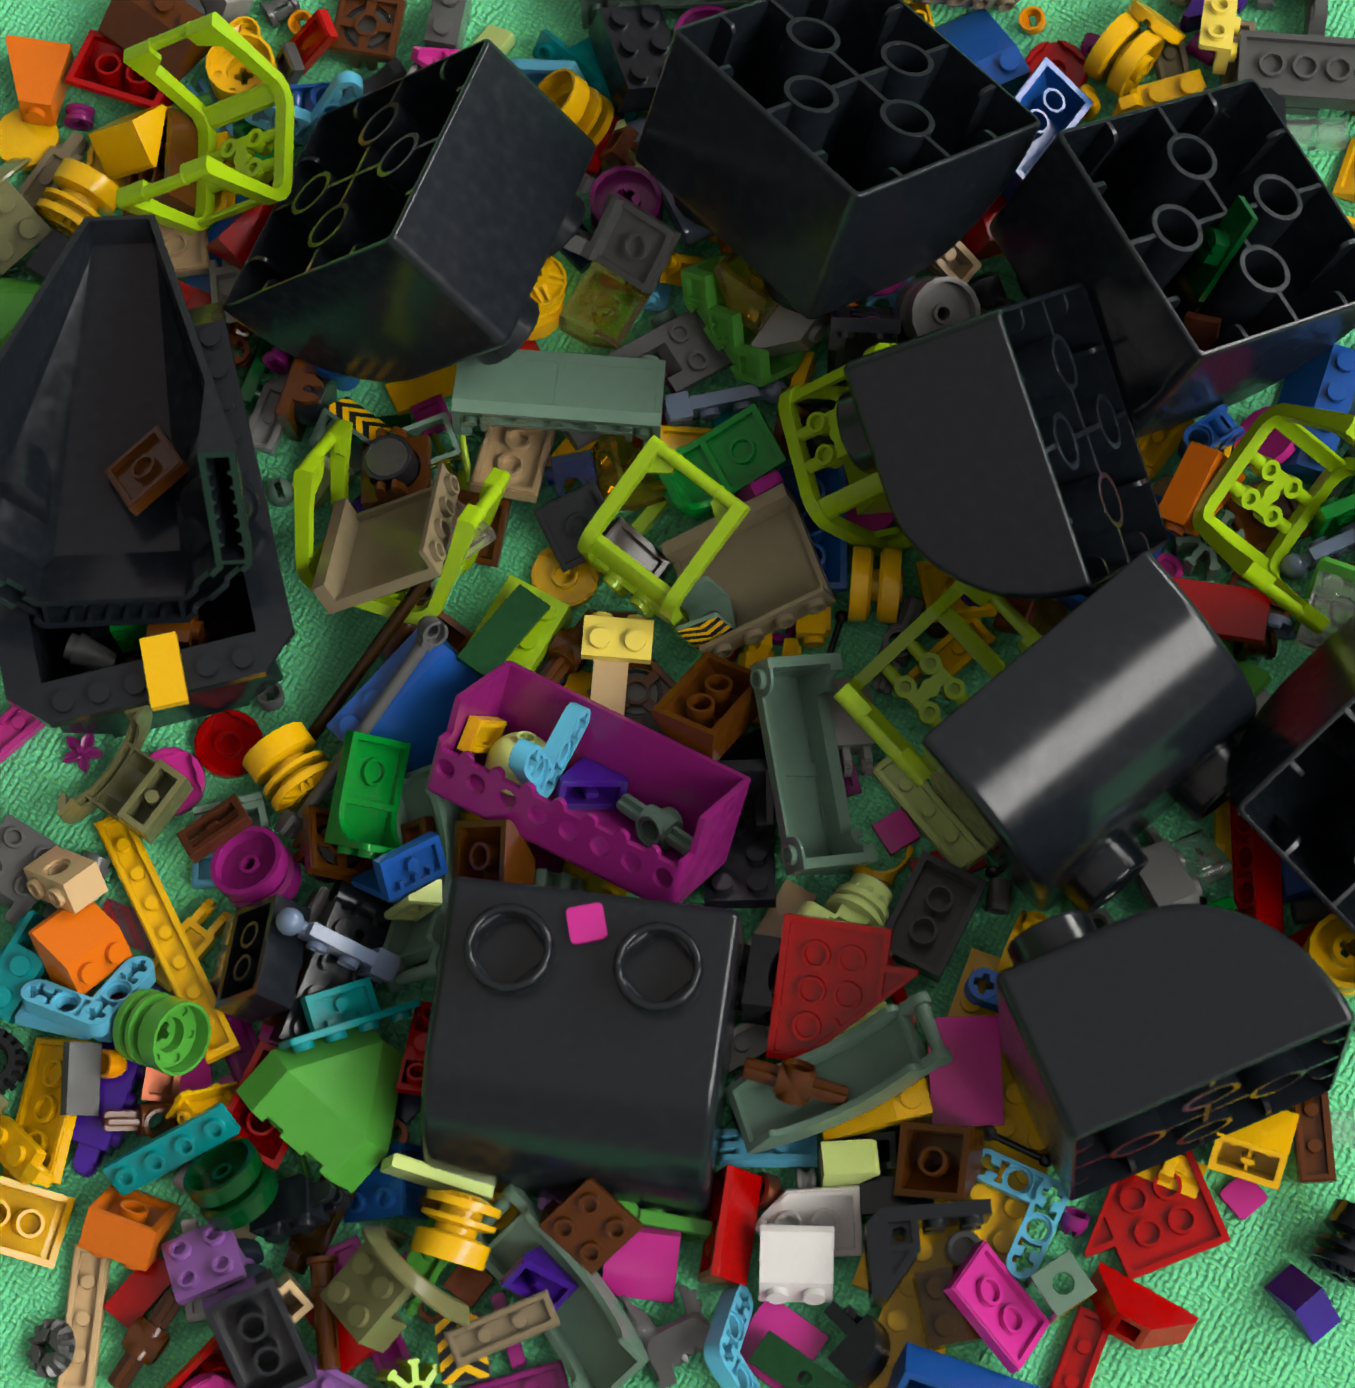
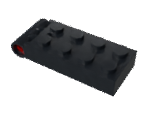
M341 879L337 880L331 888L318 923L369 949L383 948L392 921L384 918V912L394 905ZM307 949L303 957L302 968L298 974L295 1002L290 1010L279 1014L269 1039L279 1044L310 1033L300 998L363 979V977L357 975L360 968L356 971L339 965L337 963L338 958L329 953L321 955Z

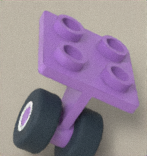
M209 1224L161 1245L175 1300L180 1306L226 1286L227 1288L267 1270L264 1266L259 1265L264 1261V1254L258 1241L250 1238L236 1240L234 1230L219 1231Z

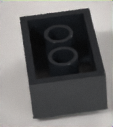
M660 5L599 8L588 35L616 112L649 111L672 41Z
M923 850L885 927L894 928L891 945L894 962L905 967L918 968L920 975L939 984L988 882Z
M275 894L235 910L214 1009L250 1024L292 1008L297 995L296 984L298 974L303 965L302 954L305 941L297 938L298 934L294 936L282 934L277 929L276 916L284 908L292 907L298 909L302 913L304 921L309 923L311 909Z
M270 1268L202 1299L205 1316L238 1388H299L318 1379L314 1364Z

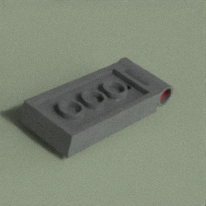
M1240 31L1237 40L1235 82L1250 78L1254 79L1261 88H1272L1285 100V106L1355 111V38Z

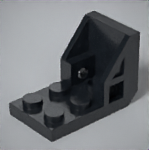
M844 306L830 312L827 374L846 365L850 360L863 356V353L868 348L877 343L898 344V334L901 332L899 309L891 307ZM845 379L833 386H848Z
M766 759L718 760V762L748 776L751 781L727 860L704 881V906L723 909L776 908L774 810Z
M991 1199L879 1208L866 1223L863 1232L870 1308L883 1307L887 1304L916 1261L921 1250L919 1229H922L924 1235L941 1234L945 1232L944 1228L959 1226L960 1232L981 1230V1225L987 1224L992 1215ZM892 1235H902L904 1240L896 1241Z

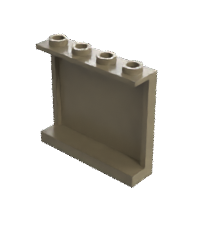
M443 463L438 464L432 487L359 513L356 512L347 497L334 502L312 586L313 592L329 614L441 576L443 563L446 558L448 539L451 535L450 530L453 516L455 515L457 498L460 493V485L457 478L448 472Z
M783 484L744 502L751 510L701 575V577L709 576L729 593L738 627L699 646L700 652L703 654L707 651L726 659L734 653V650L744 645L759 643L765 638V635L775 630L787 629L793 626L796 620L808 614H818L824 611L828 604L836 601L795 496ZM715 517L660 544L664 556L673 563L678 578L716 527Z

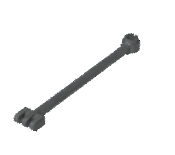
M425 616L419 620L417 624L418 636L415 638V645L354 731L370 734L427 651L431 652L434 647L441 645L446 640L449 633L448 627L440 618ZM342 749L298 812L288 808L284 810L275 823L274 830L295 839L297 833L303 828L302 811L308 805L318 807L335 784Z

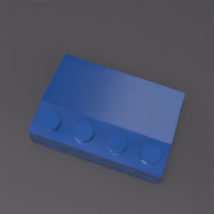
M978 9L935 28L1012 96L1016 95L1030 77L1031 70L1017 45L986 9Z
M417 629L326 725L342 742H344L346 730L354 731L415 645V638L418 636ZM447 640L441 645L434 647L431 652L427 651L370 732V735L411 743L406 773L432 764L438 737L447 731L455 696L481 679L480 676L456 660L459 652Z

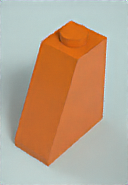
M7 35L5 40L22 120L35 125L55 126L69 86L65 84V78L74 62L71 44Z
M1193 441L1190 442L1158 506L1167 532L1178 537H1182L1183 533L1194 537L1199 535L1193 527L1192 518L1200 497L1228 459L1220 450ZM1241 473L1237 481L1243 483L1246 475ZM1229 491L1217 507L1214 516L1231 497Z

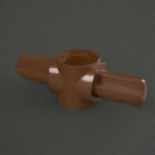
M587 610L584 615H592V613L598 611ZM584 615L574 628L569 627L566 630L562 628L555 636L547 652L549 663L541 672V676L559 684L565 674H572L574 671L578 673L588 659H581Z
M748 1057L743 1065V1078L774 1087L773 1093H775V1097L786 1104L803 1106L809 1103L810 1098L840 1106L847 1102L849 1087L847 1085L817 1077L818 1071H816V1067L801 1059L787 1058L779 1066Z
M145 1101L142 1104H137L135 1109L105 1110L102 1115V1127L105 1131H135L137 1137L149 1136L152 1139L179 1124L177 1117L172 1119H166L165 1117L174 1103L162 1104L161 1102ZM156 1113H162L161 1122L155 1127H149L150 1118Z
M165 1291L149 1317H138L127 1331L121 1342L122 1349L126 1352L108 1378L109 1384L114 1388H128L143 1364L153 1365L166 1348L171 1338L169 1336L170 1333L166 1329L182 1307L176 1302L173 1291Z

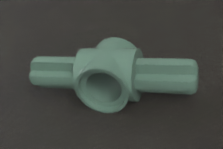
M624 793L617 801L616 808L636 823V834L645 846L649 847L651 844H656L663 849L672 847L684 856L689 852L693 837L683 831L682 817L675 808L670 806L660 808L655 804L646 806L629 793Z

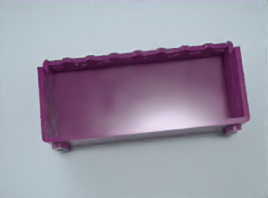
M505 661L455 696L447 731L438 737L427 781V789L485 820H512L523 839L640 898L681 903L726 862L751 779L515 662ZM570 702H575L589 708L591 711L589 724L562 775L585 756L626 776L629 780L626 793H629L646 806L650 804H655L660 808L670 806L680 813L683 820V831L693 837L689 852L684 856L672 847L663 849L656 844H651L649 847L645 846L636 834V823L619 810L567 809V802L564 798H555L558 783L551 795L545 798L536 793V787L532 782L527 781L523 785H519L505 778V771L502 767L495 766L491 770L485 768L487 754L471 753L470 751L463 752L457 749L469 716L498 717L507 721L502 736L513 732L529 731L547 743L563 711ZM501 790H508L511 793H513L514 796L502 793Z

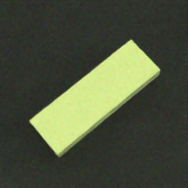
M394 1153L382 1159L379 1171L434 1190L452 1189L482 1198L485 1201L492 1199L495 1189L493 1185L430 1167L423 1161L399 1153Z

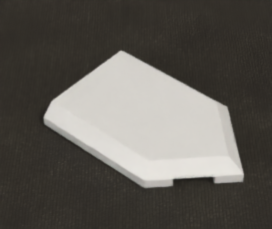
M859 1185L786 1189L756 1221L755 1231L759 1234L760 1225L834 1226V1257L862 1256L863 1254Z

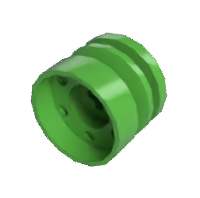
M145 988L132 993L121 1004L113 1022L112 1037L115 1049L122 1058L170 1076H180L196 1068L204 1058L210 1044L211 1024L209 1015L202 1006L153 988Z

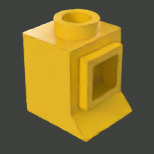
M834 602L828 604L826 609L818 614H808L796 620L795 634L799 644H803L807 648H820L824 646L825 638L830 637L831 607L834 605Z

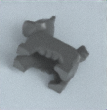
M683 1284L678 1285V1290L684 1304L685 1316L661 1327L655 1326L643 1310L634 1306L624 1295L621 1296L623 1309L647 1352L649 1360L646 1365L657 1377L659 1388H667L677 1383L674 1367L681 1366L682 1362H688L689 1357L696 1355V1351L704 1354V1343L711 1325L702 1313V1300H696L697 1290H690Z

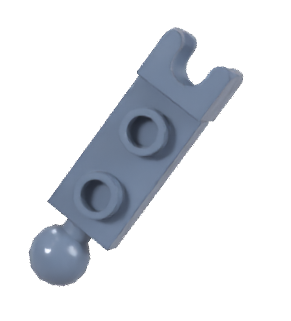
M778 379L763 387L749 384L690 397L688 391L668 394L664 396L665 402L663 403L666 423L671 426H688L692 424L693 418L700 417V420H711L719 417L721 412L731 410L737 414L753 403L758 405L759 400H765L770 404H777L782 388L787 387L781 379Z
M1355 522L1342 528L1339 531V535L1328 539L1327 536H1323L1314 540L1308 545L1309 548L1306 554L1302 556L1296 553L1286 555L1280 564L1281 574L1286 579L1298 580L1305 575L1307 569L1308 571L1315 569L1320 557L1340 558L1355 551Z
M284 908L276 916L277 929L287 936L298 934L297 938L307 942V949L321 955L329 953L338 958L337 963L350 970L356 971L360 968L357 975L363 978L370 977L371 982L377 985H381L383 981L391 984L401 963L402 958L382 947L369 949L317 922L308 923L304 921L302 913L296 908Z

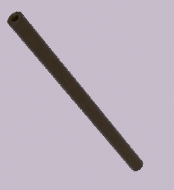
M434 579L412 586L309 727L308 732L315 741L319 739L327 728L326 725L346 702Z

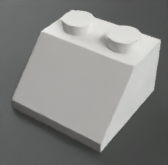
M760 1225L759 1301H768L772 1304L805 1302L809 1305H820L822 1303H832L834 1226Z

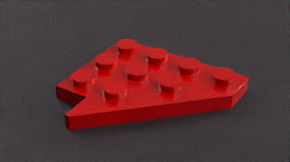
M788 912L784 913L766 1057L781 1060L795 1058L828 1043L919 974L918 968L889 964L894 928Z
M1192 1150L1182 1155L1186 1157L1199 1187L1196 1199L1181 1194L1182 1181L1176 1173L1174 1178L1178 1183L1177 1192L1158 1185L1157 1181L1159 1178L1157 1175L1153 1182L1133 1175L1110 1185L1084 1250L1083 1256L1085 1259L1114 1248L1125 1276L1135 1280L1231 1240ZM1163 1163L1158 1164V1165H1160V1166H1159V1169H1158V1172L1160 1171V1169H1161Z

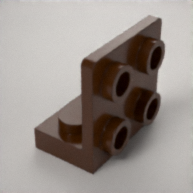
M589 1177L560 1204L555 1199H552L543 1208L539 1227L593 1275L641 1230L642 1223L595 1179Z

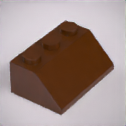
M111 0L98 31L102 36L124 51V49L204 15L184 0ZM188 38L157 50L162 55L160 65L180 82L209 52L212 46H197Z
M173 107L166 111L157 167L125 176L124 186L142 179L149 183L157 182L180 173L181 164L198 158V131L191 117ZM197 181L152 199L183 213L190 214L196 210ZM123 210V216L135 215Z
M706 651L652 709V716L668 738L718 761L758 716L755 692L750 683L751 669Z

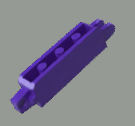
M151 987L153 989L163 992L161 989L157 987ZM114 1041L112 1043L101 1042L102 1050H116ZM127 1060V1070L121 1076L113 1079L101 1078L99 1116H77L72 1140L78 1147L72 1165L75 1172H78L80 1176L89 1179V1177L96 1175L104 1155L113 1156L115 1148H121L126 1131L103 1130L102 1115L105 1110L135 1109L139 1101V1095L136 1092L142 1079L143 1065Z

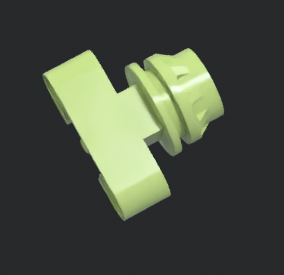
M855 873L849 882L839 885L834 894L829 897L826 902V908L813 901L805 900L800 904L795 914L884 927L889 919L888 906L893 900V895L888 887L875 877L864 873Z

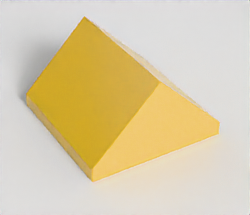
M161 104L117 118L88 134L104 172L109 179L115 180L157 167L167 111L165 105Z

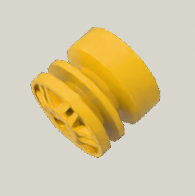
M238 32L277 68L272 49L262 37L250 32ZM212 46L206 56L205 68L217 102L264 83L224 47Z
M568 68L557 69L550 73L537 87L593 141L596 147L604 138L612 123L614 115L612 102L601 95L596 89L589 87L585 80Z
M64 158L52 177L55 185L61 190L46 187L43 192L45 198H39L34 209L53 228L68 237H72L84 217H101L98 213L112 216L118 206L116 196L119 187L91 166L72 158Z
M553 256L546 259L530 294L538 303L540 314L537 324L527 340L535 341L548 337L558 328L562 319L567 274L562 264Z
M292 722L272 731L257 742L243 758L242 765L257 785H265L262 793L268 800H271L270 804L278 814H282L286 808L295 810L302 806L331 765L330 761H326L327 757L322 750L313 751L316 741L302 722Z
M428 1188L425 1197L441 1204L439 1210L422 1206L421 1212L436 1221L434 1227L416 1226L409 1250L484 1272L491 1248L477 1241L476 1238L478 1233H496L497 1228L482 1224L481 1221L483 1215L500 1219L502 1210L493 1207L482 1198L452 1189L433 1190Z

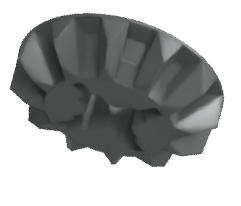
M45 1319L43 1325L34 1326L35 1336L27 1339L31 1343V1349L25 1355L31 1359L29 1368L36 1371L37 1376L55 1378L69 1367L73 1359L75 1336L70 1325L64 1320ZM49 1343L56 1352L48 1353L45 1345Z

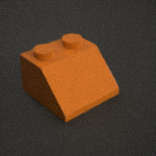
M94 901L76 914L59 908L28 931L51 981L82 994H86L107 978L127 959L134 957L120 927Z
M111 1184L88 1207L78 1247L88 1250L95 1257L110 1258L121 1262L128 1269L146 1271L158 1258L162 1250L161 1245L165 1243L179 1213L180 1206L138 1190L122 1196Z

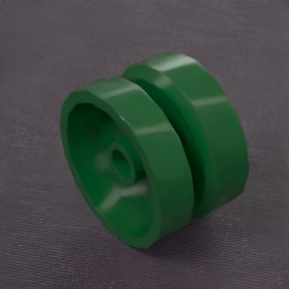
M243 1137L230 1138L197 1156L188 1167L183 1178L184 1190L192 1201L200 1207V1212L209 1225L219 1231L238 1229L254 1221L274 1201L279 1189L278 1179L262 1161V1156L253 1143Z

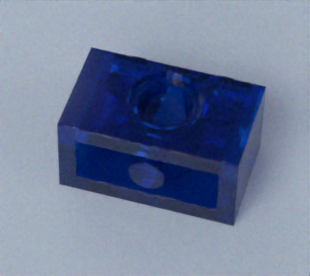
M591 450L550 457L551 465L545 466L548 486L555 485L557 498L565 494L563 485L568 479H578L582 485L595 480L597 484Z

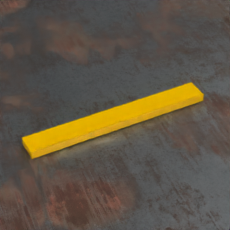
M110 816L95 822L94 825L175 996L202 1006L209 1015L211 1037L204 1056L207 1064L209 1065L240 1050V1045L224 1012L214 1009L217 997L140 837Z

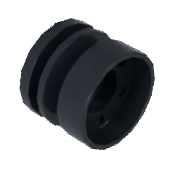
M1336 1199L1323 1221L1335 1236L1319 1232L1314 1239L1319 1246L1312 1245L1306 1256L1315 1266L1323 1270L1324 1273L1334 1280L1355 1288V1203L1344 1199Z

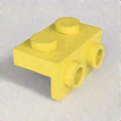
M1204 0L1198 48L1215 51L1212 73L1225 75L1228 62H1235L1238 43L1233 42V37H1238L1241 17L1236 16L1238 0Z
M602 611L594 612L592 615H584L581 659L651 664L654 620H648L646 616L631 614L627 618L613 617L611 613Z

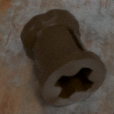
M1266 629L1263 645L1238 641L1233 643L1234 654L1238 661H1244L1247 657H1264L1266 660H1273L1277 653L1276 634L1273 629Z

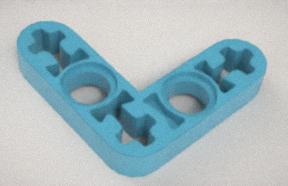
M352 71L338 73L312 112L294 105V119L297 121L294 124V142L306 145L317 121L326 113L324 111L326 108L331 106L340 107L363 96V80L360 75ZM342 88L347 89L345 98L342 97ZM275 106L244 119L251 125L261 129H271L275 127Z
M570 702L563 711L543 749L540 745L524 738L516 742L510 753L508 764L522 785L530 781L535 785L537 794L545 798L551 795L589 724L591 716L589 708L575 702Z
M134 956L127 959L93 997L47 980L36 979L29 981L21 989L23 1007L25 1011L32 1015L87 1036H105L113 1030L115 1016L126 998L139 989L152 987L156 981L154 963L146 956ZM123 992L127 994L122 999H110V996L115 993ZM76 1005V1008L71 1011H59L62 1006Z
M983 1148L982 1160L984 1156L991 1159V1167L1000 1170L1001 1163L1008 1165V1167L1002 1174L1001 1184L993 1181L998 1174L987 1170L984 1175L979 1173L976 1181L1029 1206L1005 1260V1266L1016 1280L1024 1281L1038 1270L1068 1202V1197L1059 1180L992 1149ZM1014 1171L1024 1173L1028 1178V1186L1022 1191L1011 1189L1007 1182L1010 1173ZM1051 1187L1058 1190L1057 1197L1061 1198L1060 1203L1053 1202L1048 1214L1055 1215L1054 1220H1051L1044 1213L1033 1212L1034 1206L1042 1210L1046 1201V1197L1041 1194L1042 1190L1048 1192ZM1040 1220L1046 1225L1047 1235L1043 1239L1035 1240L1029 1237L1026 1227L1030 1221ZM1020 1239L1031 1247L1041 1249L1039 1254L1032 1249L1027 1261L1032 1265V1269L1025 1268L1022 1273L1015 1270L1017 1264L1012 1261L1013 1257L1020 1258L1026 1247L1018 1245Z
M738 1285L723 1289L704 1343L705 1362L721 1388H762L740 1354L753 1312L752 1296L746 1286Z

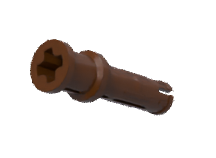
M338 1255L306 1258V1265L310 1266L311 1288L307 1291L310 1300H313L317 1370L341 1368L338 1319L319 1296L336 1276V1263L339 1262Z

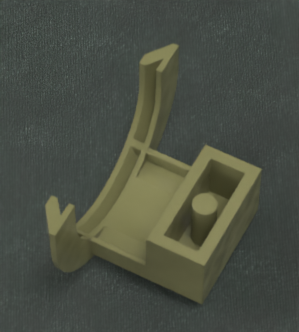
M30 157L12 158L0 167V273L2 276L41 243L49 232L52 231L48 224L7 180L32 161Z
M146 705L124 711L128 719V728L124 741L101 777L87 791L76 798H68L64 792L59 795L58 816L65 823H76L88 816L96 808H99L152 845L194 788L187 777L161 759L156 761L141 751L149 733L153 717L150 706Z
M365 1224L362 1227L361 1233L365 1242L319 1295L359 1344L381 1353L387 1350L407 1326L397 1314V1310L412 1293L449 1320L467 1328L470 1326L469 1306L434 1286L411 1267L393 1247L401 1248L402 1245L398 1240H407L409 1237L406 1233L388 1225Z

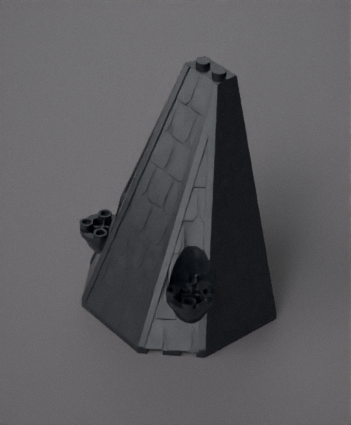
M155 215L84 217L0 349V603L11 610L19 607L33 616L32 622L43 629L189 623L198 615V608L207 600L214 601L229 587L230 580L240 571L245 573L253 566L254 552L248 525L255 520L258 513L259 496L254 486L250 483L249 476L240 472L236 443ZM159 425L191 469L138 516H135L127 508L104 471L151 429Z

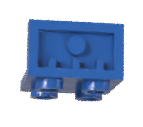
M430 831L373 859L374 867L351 878L354 887L388 902H397L404 899L407 893L419 887H425L436 881L437 878L449 873L439 834Z
M403 1142L391 1143L389 1152L384 1157L399 1153L423 1161L421 1146ZM381 1161L358 1186L344 1215V1222L346 1223L393 1217L415 1221L426 1220L428 1216L423 1214L421 1209L422 1206L428 1207V1198L425 1197L428 1187L379 1172Z

